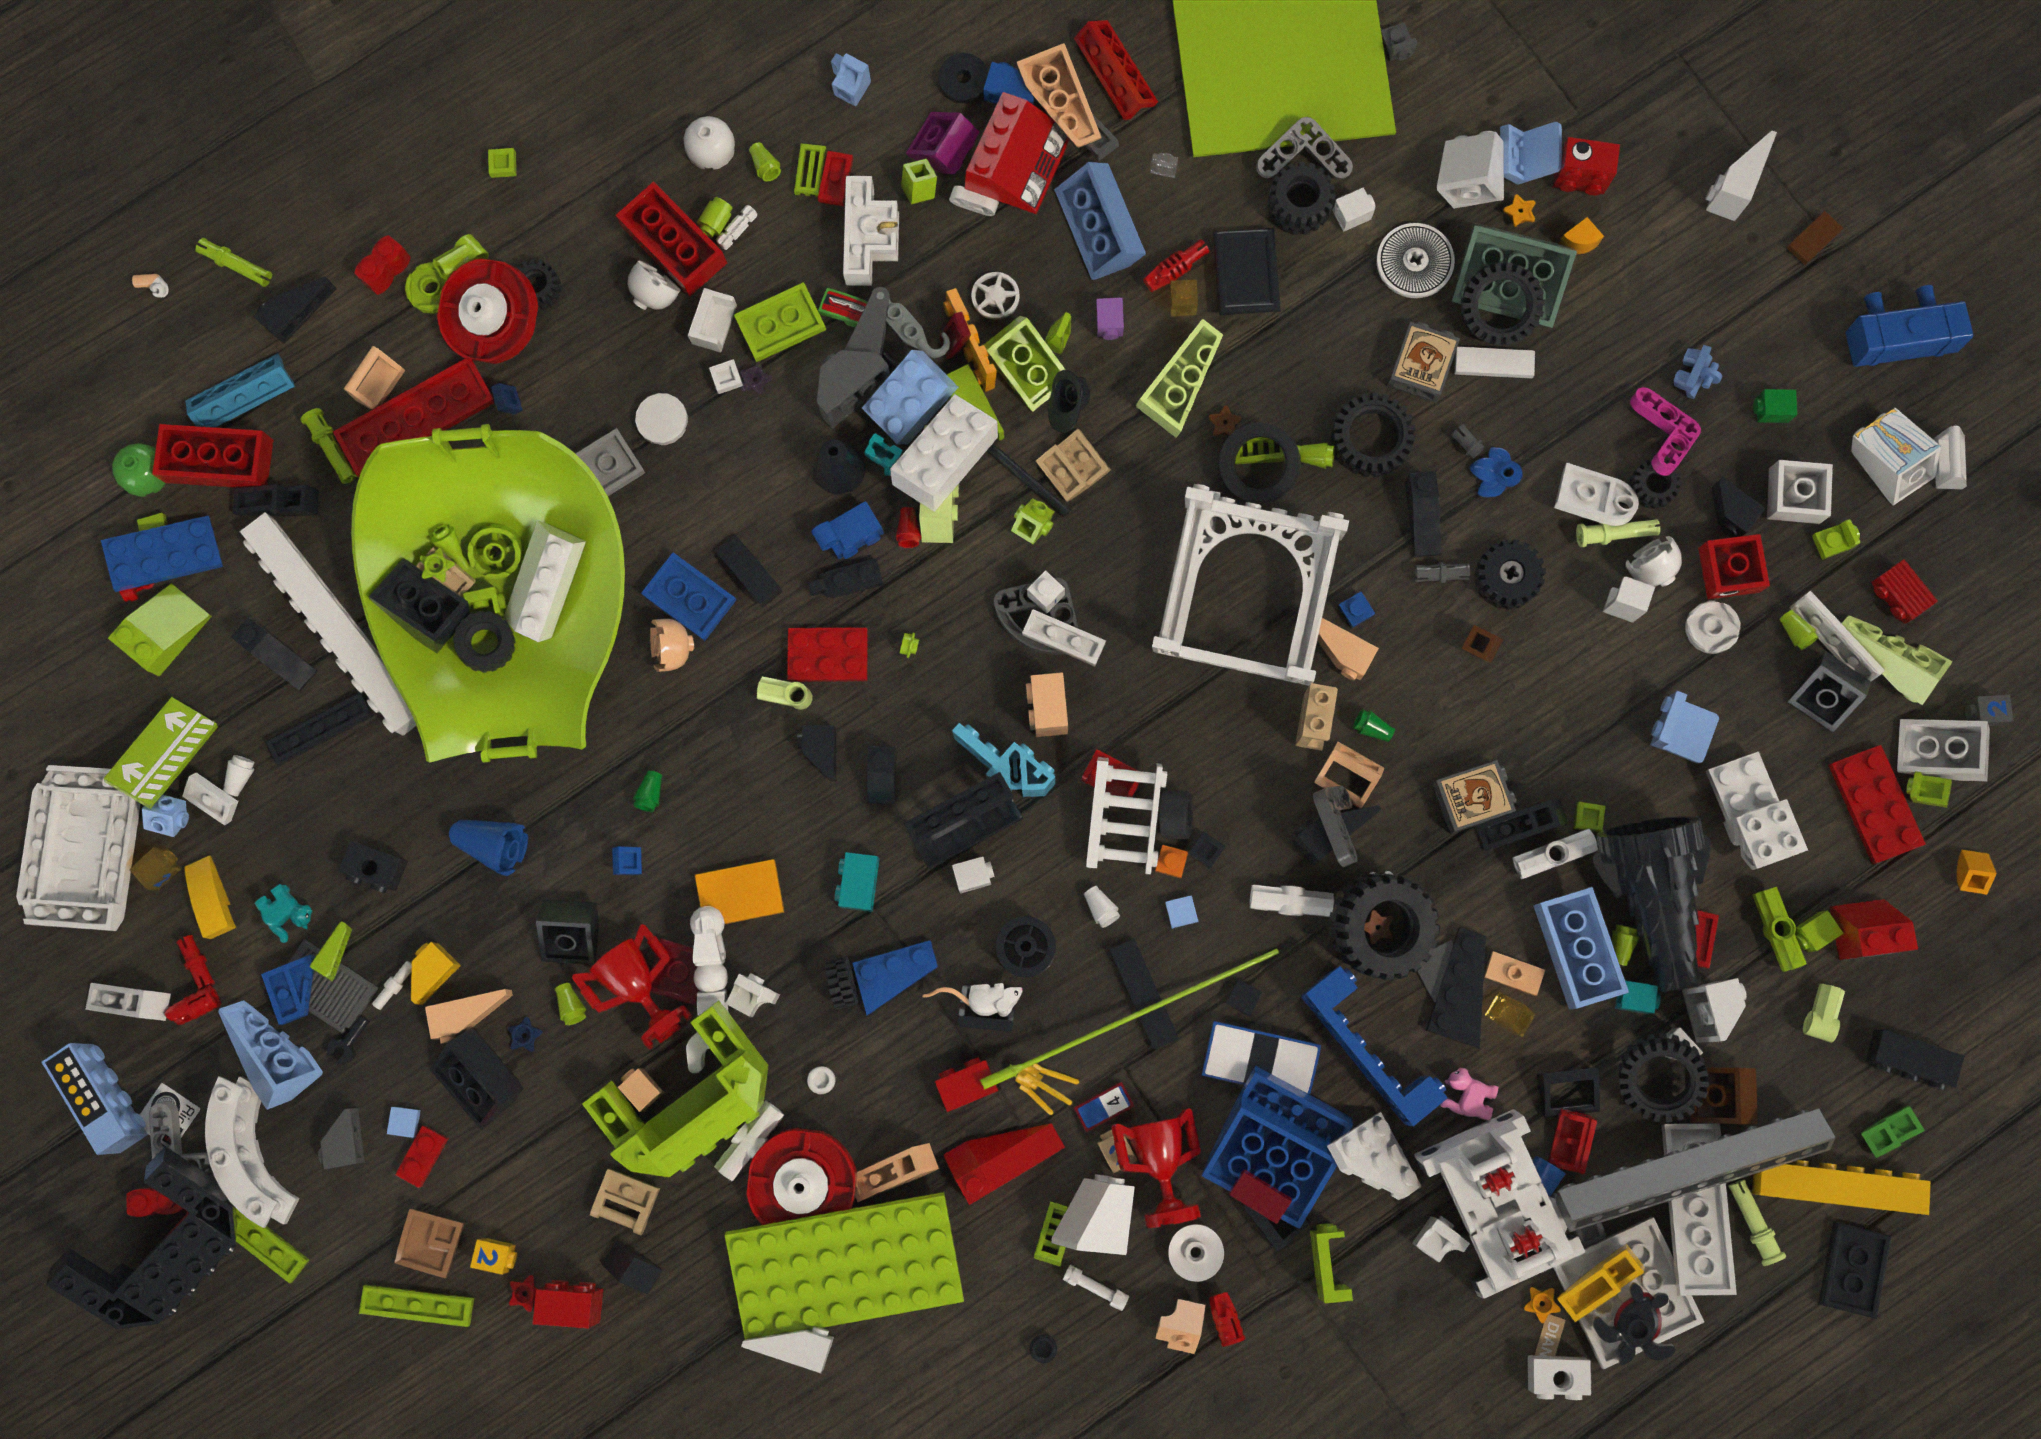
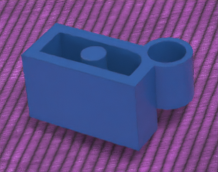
M866 501L830 522L827 521L819 524L811 531L821 550L824 551L832 548L838 559L843 557L848 559L858 552V548L865 544L867 546L873 545L884 534L880 523Z

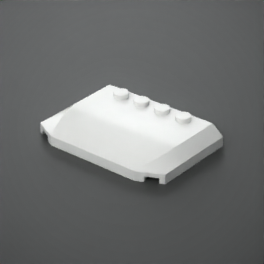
M48 765L46 770L49 772L42 783H37L32 791L16 895L18 904L23 906L26 919H23L24 924L117 931L125 916L141 803L104 782L103 778L111 769Z

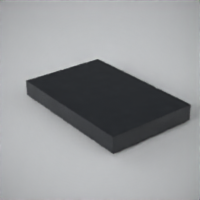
M1833 1221L1818 1304L1877 1319L1892 1236Z

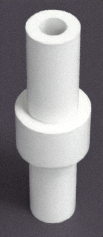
M406 961L394 977H389L384 984L385 988L373 1001L372 1005L381 1010L393 994L397 995L404 986L402 983L412 972V963Z

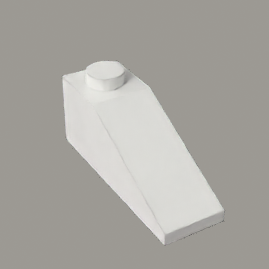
M91 983L85 1010L166 1021L164 1012L169 1007L171 994Z
M813 1326L812 1330L806 1329L745 1339L741 1347L821 1373L824 1370L834 1337L828 1335L829 1330Z

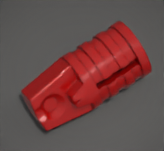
M1218 1293L1209 1297L1213 1321L1216 1325L1222 1347L1245 1340L1237 1311L1228 1293Z

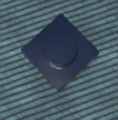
M501 383L491 387L494 403L498 411L510 414H517L522 411L516 387Z

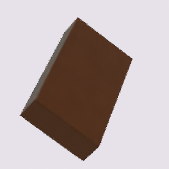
M1824 211L1788 245L1787 249L1806 265L1844 228Z

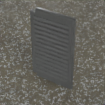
M304 939L288 963L308 955L316 957L321 949ZM342 963L339 965L333 982L314 971L309 1012L339 1032L344 1033L346 1028L351 1029L379 988Z

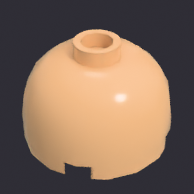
M652 620L651 623L656 627L650 628V647L652 657L657 656L658 664H653L656 672L680 668L687 661L689 651L694 650L692 635L688 636L685 627L675 620Z

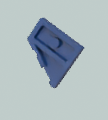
M314 955L305 956L261 974L279 1025L287 1024L308 1015L314 972L310 968V964L315 958Z

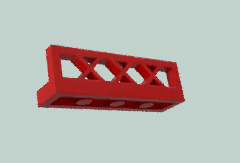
M1088 21L1074 37V40L1123 119L1131 120L1141 108L1154 107L1158 100L1109 21Z

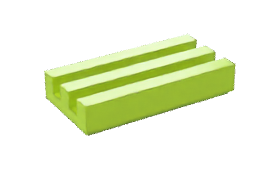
M801 143L794 189L795 195L802 193L805 196L812 194L818 197L826 160V146ZM806 150L811 152L806 187H801ZM817 151L820 154L815 188H811Z

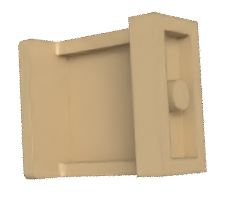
M1314 683L1309 685L1303 697L1295 746L1322 751L1324 741L1330 739L1338 691L1336 687Z

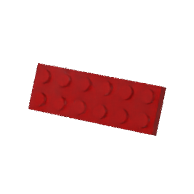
M465 358L338 428L333 433L355 474L360 477L367 459L378 445L432 436V430L435 428H441L442 431L447 430L494 404V397L474 361Z

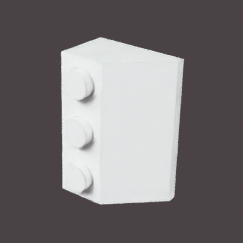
M1738 978L1682 989L1696 1043L1727 1040L1746 1006L1744 1001L1747 997L1743 984L1739 983Z

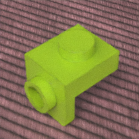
M1915 771L1914 778H1909L1907 794H1911L1910 797L1913 803L1947 808L1952 780L1925 776L1921 772Z

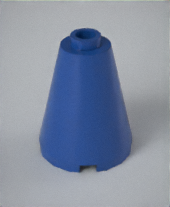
M461 819L454 823L449 830V837L454 846L491 870L504 876H509L515 872L516 869L512 867L516 862H522L528 844V834L523 832L525 826L518 823Z

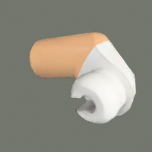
M158 274L133 275L132 277L135 288L148 287L155 297H165L168 294V285Z

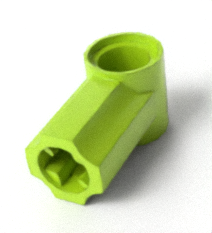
M467 234L456 242L454 248L433 259V265L442 279L448 280L452 273L462 265L476 259H488L489 254L473 235Z

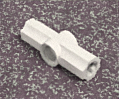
M1586 829L1513 857L1514 867L1520 878L1524 879L1598 851L1597 841L1590 829ZM1551 847H1555L1561 852V859L1559 861H1554L1550 857L1549 851Z
M1252 885L1250 908L1278 911L1279 914L1292 916L1307 914L1330 917V912L1333 911L1334 893L1306 891L1305 888L1295 886H1281L1279 888Z
M767 1100L758 1110L760 1115L749 1124L745 1123L731 1140L732 1144L714 1166L718 1172L731 1181H734L751 1158L753 1159L757 1151L767 1142V1137L784 1116L777 1107Z

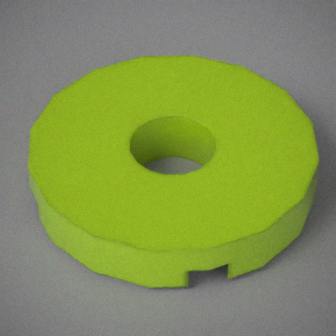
M433 262L420 264L406 279V296L416 309L423 313L435 314L438 313L441 291L447 280L439 276ZM429 283H437L438 286L435 292H425V288Z

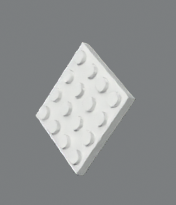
M1649 1217L1602 1241L1585 1247V1253L1553 1267L1565 1291L1594 1266L1626 1243L1644 1265L1643 1274L1623 1286L1621 1292L1579 1319L1602 1369H1606L1619 1362L1617 1359V1349L1621 1341L1615 1343L1603 1341L1594 1330L1593 1320L1597 1316L1608 1325L1614 1326V1317L1618 1308L1627 1299L1632 1297L1630 1285L1633 1282L1640 1285L1643 1292H1649L1653 1297L1657 1293H1664L1669 1297L1668 1303L1659 1308L1662 1327L1658 1337L1653 1340L1655 1343L1659 1344L1704 1323L1692 1295L1677 1296L1674 1258L1654 1217ZM1636 1347L1635 1355L1642 1352L1640 1347Z

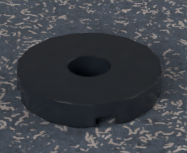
M959 53L952 55L944 61L939 70L940 88L943 94L955 103H971L972 100L979 99L984 95L983 89L988 76V70L984 62L973 54ZM961 74H967L971 79L967 83H960L957 81V77Z

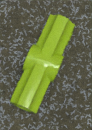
M1777 887L1752 894L1764 924L1763 934L1771 942L1781 971L1786 972L1806 965L1795 935L1796 925L1788 917ZM1777 922L1784 928L1782 936L1775 932Z

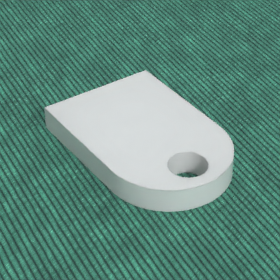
M1566 463L1563 468L1554 508L1599 523L1620 526L1628 523L1633 518L1638 509L1639 501L1635 491L1624 481ZM1618 502L1627 504L1629 509L1621 507Z

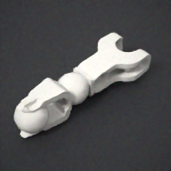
M711 906L698 908L694 911L690 920V927L695 935L693 963L697 968L693 979L695 986L699 990L697 992L698 1015L718 1000L728 1011V1005L725 1004L728 1000L727 989H724L728 982V974L722 965L726 958L721 934L725 922L721 912ZM698 1032L691 1037L686 1045L688 1069L691 1073H699L703 1069L706 1050L710 1049Z

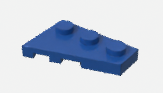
M931 941L853 963L867 1016L938 968Z

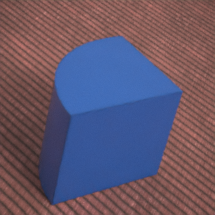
M1535 1156L1532 1162L1542 1181L1541 1183L1550 1197L1566 1173L1546 1160Z

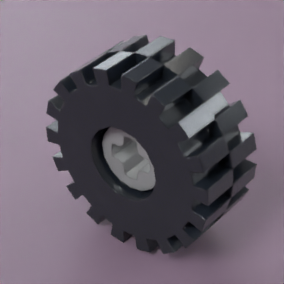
M1515 539L1511 543H1508V540H1502L1500 544L1495 543L1480 558L1474 576H1477L1475 585L1480 586L1478 592L1481 596L1485 594L1487 597L1485 601L1487 603L1494 602L1496 603V608L1501 609L1503 606H1506V610H1512L1516 606L1517 608L1523 607L1539 593L1540 588L1545 582L1543 576L1546 574V568L1541 566L1544 563L1543 558L1538 559L1536 556L1539 552L1536 549L1533 551L1528 549L1530 544L1525 542L1523 545H1520L1519 540ZM1510 568H1514V574L1517 577H1513L1511 580L1507 579V573L1504 570L1508 571Z

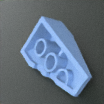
M243 1000L219 1009L218 1013L250 1084L267 1110L291 1101L322 1075L323 1071L308 1050L302 1046L298 1048L288 1040L289 1035L284 1031L279 1033L268 1024L269 1020L246 1001Z

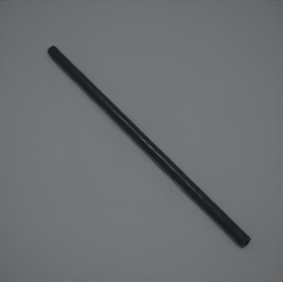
M883 349L882 358L888 364V367L894 371L900 363ZM946 402L942 405L939 411H941V409L947 404ZM993 443L987 449L989 454L1063 517L1067 516L1071 509Z

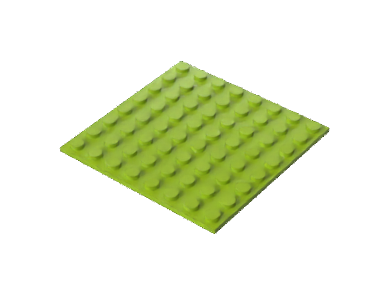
M1172 0L1193 158L1269 149L1303 117L1314 119L1333 141L1396 134L1376 0ZM1300 124L1302 127L1301 135L1307 133L1312 138L1308 143L1313 144L1320 135L1317 133L1313 137L1309 132L1312 127L1309 124L1306 126ZM1283 141L1280 144V148L1294 146L1290 141Z

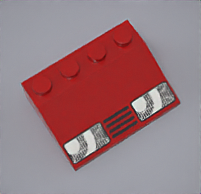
M1003 92L966 169L965 189L1037 214L1070 139L1050 116L1029 101Z

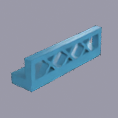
M277 353L186 400L187 415L195 426L215 428L295 387L294 382L284 369L282 358Z

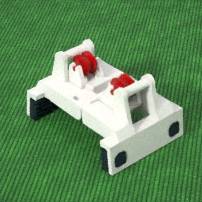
M1514 1109L1414 1154L1420 1169L1426 1175L1431 1177L1441 1172L1486 1272L1470 1280L1477 1296L1481 1298H1487L1585 1253L1578 1236L1565 1235L1521 1138L1522 1135L1531 1132L1525 1117ZM1494 1146L1499 1154L1475 1166L1468 1160V1158ZM1509 1201H1513L1514 1205L1496 1213L1494 1207L1496 1208ZM1534 1250L1537 1253L1527 1258V1252ZM1521 1255L1526 1258L1518 1263L1514 1260V1258Z

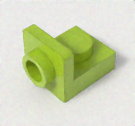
M1850 519L1812 535L1822 560L1848 551L1860 544L1859 530L1852 524Z
M495 586L463 593L464 599L469 603V608L473 607L474 610L485 609L489 607V603H493L495 614L504 616L503 609L507 608L503 592L499 593Z

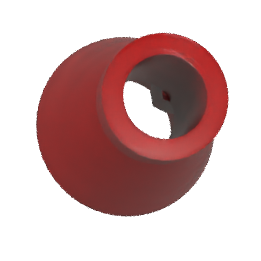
M904 507L900 510L896 540L900 547H917L922 536L916 517V509Z

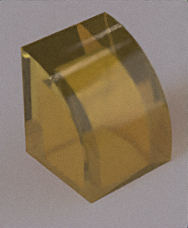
M1499 992L1485 1014L1486 1017L1499 1026L1522 1038L1536 1015L1525 1004Z

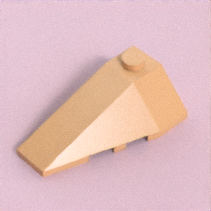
M1064 43L1017 62L1026 88L1077 148L1101 139L1100 132Z

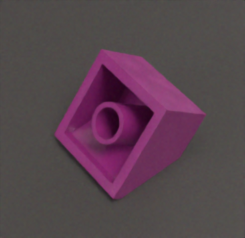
M930 112L906 154L916 161L927 158L932 169L939 173L955 174L961 168L963 159L974 146L975 139L980 132L961 113Z

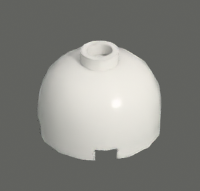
M711 116L700 117L691 122L685 131V152L691 163L698 168L719 169L728 164L733 157L735 139L728 125L719 118Z
M639 260L633 266L628 276V288L635 297L633 302L644 310L647 307L654 310L664 309L677 298L680 288L666 275L662 276L657 273L656 268Z
M1667 536L1666 539L1668 541L1665 542L1656 539L1646 544L1633 554L1636 559L1632 563L1629 560L1626 562V568L1635 580L1651 586L1661 585L1662 587L1671 584L1675 580V575L1680 570L1682 564L1680 549L1672 537Z

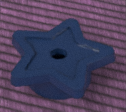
M525 1017L518 1026H509L508 1031L511 1033L513 1040L511 1049L514 1050L523 1046L530 1052H533L535 1039L543 1033L542 1030L533 1028L528 1017ZM523 1033L527 1034L526 1038L522 1037Z

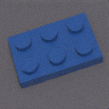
M674 552L641 593L646 599L704 641L736 601L734 596Z

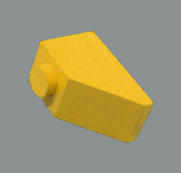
M435 942L422 945L415 953L417 957L412 961L411 1001L414 1004L423 1005L461 966L439 943Z

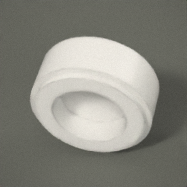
M827 1067L814 1068L809 1073L807 1079L809 1088L817 1094L830 1092L836 1081L833 1071Z

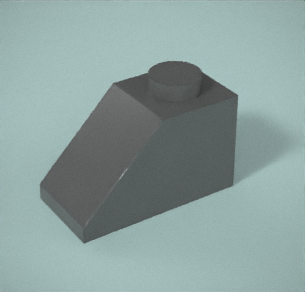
M358 1108L344 1109L321 1140L318 1156L324 1169L365 1163Z

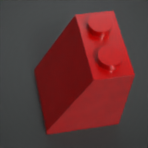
M1885 899L1829 907L1831 916L1844 933L1835 939L1839 960L1918 950L1913 921Z

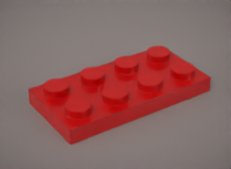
M1882 745L1828 765L1872 865L1926 845Z

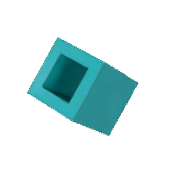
M1625 981L1629 993L1616 996L1615 1009L1644 1014L1655 1013V1009L1659 1008L1661 999L1660 993H1657L1658 986Z

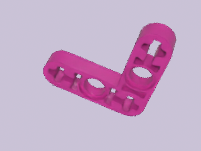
M1639 388L1631 397L1630 405L1637 413L1669 434L1653 457L1652 467L1660 475H1670L1678 467L1700 435L1701 427L1694 419L1651 389ZM1660 412L1666 413L1671 420L1663 418ZM1671 442L1678 444L1682 451L1676 450L1671 445ZM1666 456L1671 458L1667 464L1664 462Z

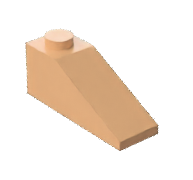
M1322 618L1317 641L1334 665L1342 670L1341 674L1350 680H1361L1379 648Z
M503 989L425 1007L430 1038L440 1039L441 1044L450 1042L457 1035H461L471 1027L473 1028L513 996L512 990Z
M930 1143L911 1147L857 1172L855 1193L857 1202L938 1170L939 1168Z

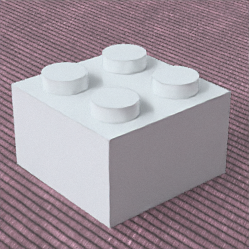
M1778 460L1769 468L1767 519L1820 524L1830 517L1833 464Z

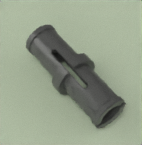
M1439 562L1438 565H1415V582L1439 581V583H1446V581L1469 580L1470 565L1469 563L1445 564V562Z

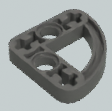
M1054 578L1065 588V596L1061 599L1062 602L1067 600L1068 603L1056 604L1049 611L1050 616L1056 619L1055 614L1059 609H1067L1071 616L1064 623L1078 628L1067 582L1061 578ZM1033 583L1003 589L995 595L994 607L1002 626L1012 638L1021 645L1039 653L1050 655L1065 654L1023 636V630L1010 616L1011 614L1039 608L1035 603L1026 602L1023 597L1024 593ZM1019 592L1022 606H1017V601L1009 603V608L1006 609L1003 605L998 604L1002 602L1003 596H1007L1008 600L1016 599L1015 593Z

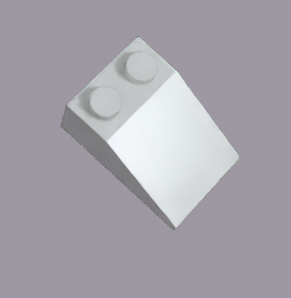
M1771 131L1732 164L1724 175L1719 174L1715 184L1711 185L1705 200H1708L1709 203L1706 211L1733 221L1739 217L1752 199L1777 132Z
M1900 719L1897 772L1915 774V771H1918L1925 776L1951 780L1987 781L1990 736L1988 722Z

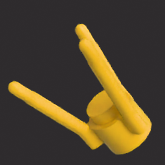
M1037 1063L1023 1069L1015 1079L1021 1085L1019 1089L1026 1092L1049 1115L1053 1114V1110L1032 1089L1036 1090L1037 1087H1040L1068 1105H1071L1072 1101L1042 1082L1043 1075L1039 1073L1073 1084H1079L1078 1079L1043 1068Z

